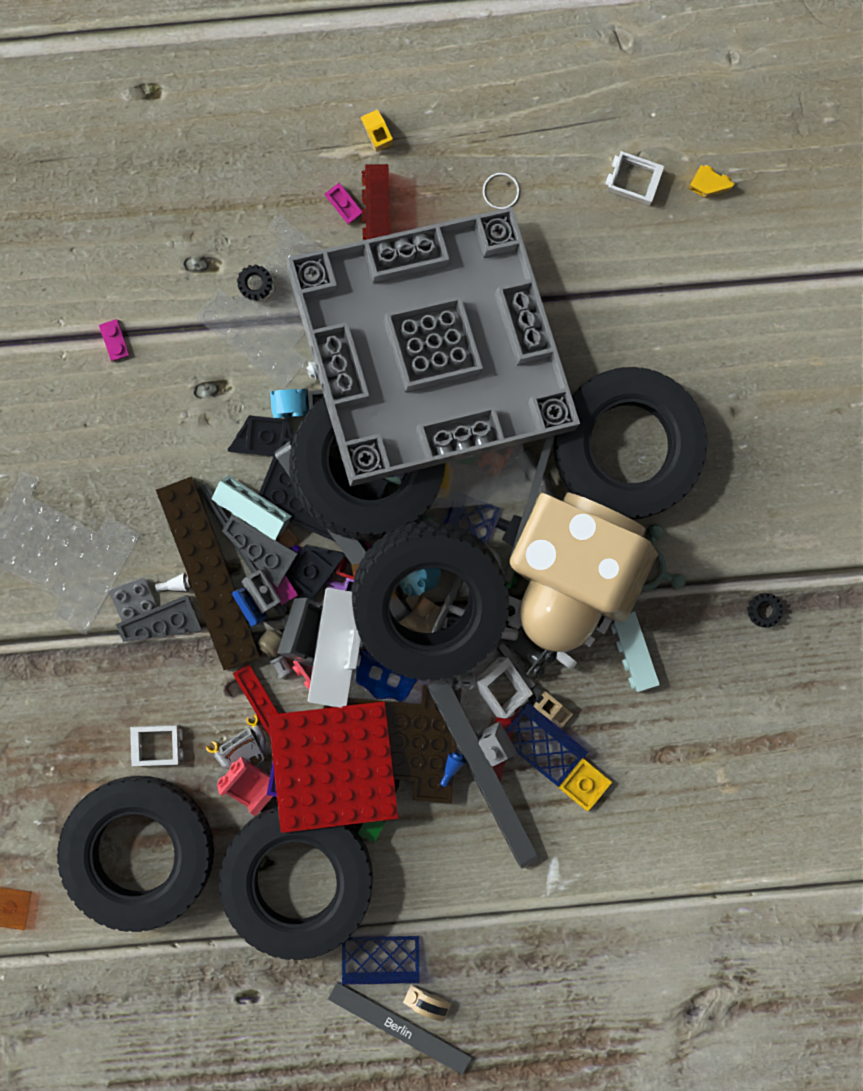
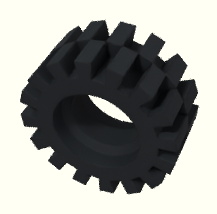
M254 264V266L248 265L247 268L244 267L243 271L238 274L239 278H237V286L241 294L251 301L265 299V296L270 294L269 292L272 290L273 284L268 270L257 264ZM251 276H259L262 279V286L259 289L252 290L248 287V279Z
M771 593L758 594L748 603V617L756 626L769 628L779 623L781 617H783V603L777 596ZM762 603H768L772 606L773 612L768 618H763L759 615L758 608Z

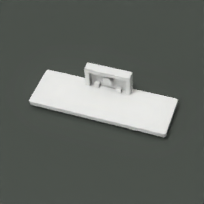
M326 588L308 695L309 703L339 708L347 706L352 670L356 669V666L360 664L361 655L358 652L359 647L363 645L354 621L352 592L334 588Z

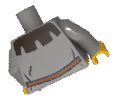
M254 715L256 719L254 723H249V719H246V722L252 726V729L248 727L222 746L218 742L212 741L215 745L214 750H211L209 746L206 747L208 752L215 754L214 757L223 768L230 770L231 765L242 757L263 770L259 763L264 760L263 754L266 751V738L261 727L257 725L259 720L256 715Z

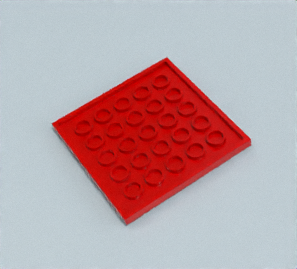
M385 701L342 706V708L332 707L268 715L281 833L398 819Z

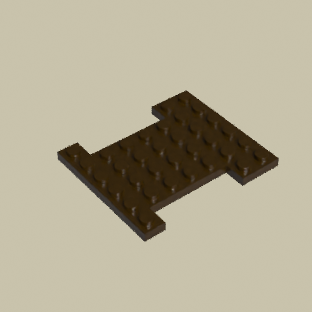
M423 684L421 703L348 697L347 706L385 701L393 777L395 780L414 781L413 800L451 803L454 776L450 779L447 787L440 785V782L445 774L448 753L456 752L457 745L428 690V684ZM459 688V690L453 689L459 703L462 688ZM324 705L323 708H332V707H331V706H326V705Z

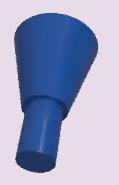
M458 752L448 753L445 774L440 785L447 787L450 779L466 763L462 754Z

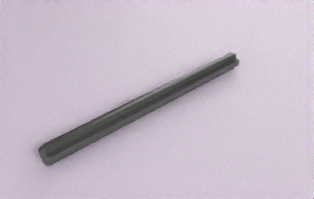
M207 483L203 484L198 490L222 528H224L229 520V516L223 507H220L212 500L214 493ZM233 543L251 573L259 570L241 549ZM279 603L274 606L279 615H283L288 611L286 604L281 605Z

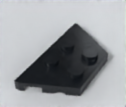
M249 415L234 441L228 447L227 452L273 457L281 436L294 439V435L287 419Z
M306 544L286 574V577L298 594L296 597L314 600L345 558V554L340 551Z

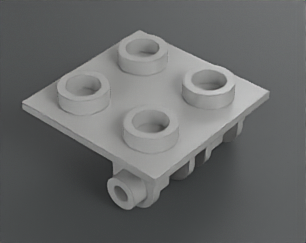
M142 577L108 590L121 621L157 607L149 589L147 578Z

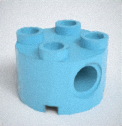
M308 389L270 391L271 409L274 418H289L290 414H292V417L306 416L310 411Z
M425 568L406 576L399 583L403 593L406 596H417L435 588L439 584L438 578L441 577L440 568Z

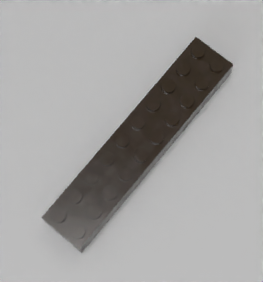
M191 476L157 489L158 498L223 670L261 657L250 624L231 594L237 589L195 478Z

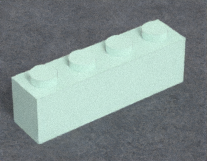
M229 475L219 482L212 497V500L220 507L226 508L235 517L246 521L250 526L258 529L273 540H276L284 533L292 517Z
M635 611L630 613L626 621L616 622L612 620L613 623H610L613 635L617 634L619 641L616 642L619 653L623 652L625 659L622 660L625 671L629 670L631 678H628L631 689L635 688L636 692H640L660 685Z

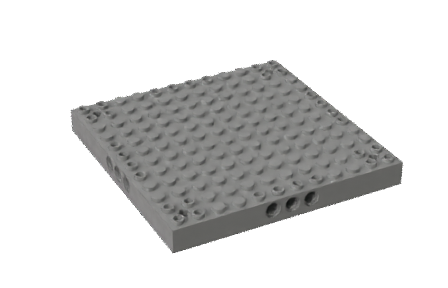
M512 207L288 257L286 267L350 487L575 431L580 425ZM308 274H312V277L315 276L314 279H311L310 276L308 277ZM551 411L553 414L556 413V417H553V415H550L549 413ZM363 457H365L366 460H369L368 464L361 462Z

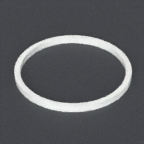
M496 173L485 181L483 197L491 207L495 209L509 208L518 199V183L509 174ZM494 176H508L517 186L515 200L506 207H496L486 199V183Z

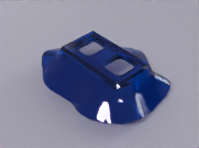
M367 649L360 652L361 660L355 674L356 684L366 688L376 699L404 701L418 681L417 678H406L403 674L398 675L392 672V669L388 670ZM373 666L382 669L379 680L369 676ZM390 674L400 677L397 687L387 684Z

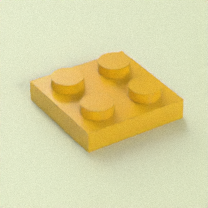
M581 758L559 784L558 788L588 812L612 782L584 758Z

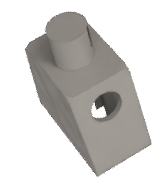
M500 721L483 729L479 745L491 766H495L517 754Z

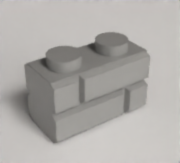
M262 569L257 570L241 581L261 614L281 602Z

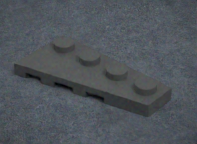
M231 515L222 530L259 569L263 570L264 574L277 587L280 586L298 556L297 553L234 515Z
M188 594L116 624L123 642L202 630Z

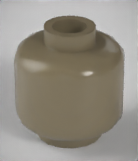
M277 629L275 631L267 630L258 640L259 652L267 658L277 657L283 633Z

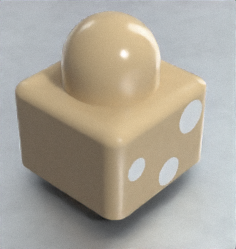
M540 493L510 558V565L513 570L530 582L520 605V620L527 636L543 649L565 652L581 646L591 637L601 615L616 622L626 621L658 555L651 542L643 538L646 529L630 518L584 497L567 493L564 500L561 501L547 494Z

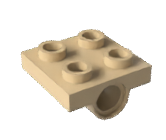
M422 595L408 596L406 601L411 607L412 613L399 623L416 632L431 633L442 608Z

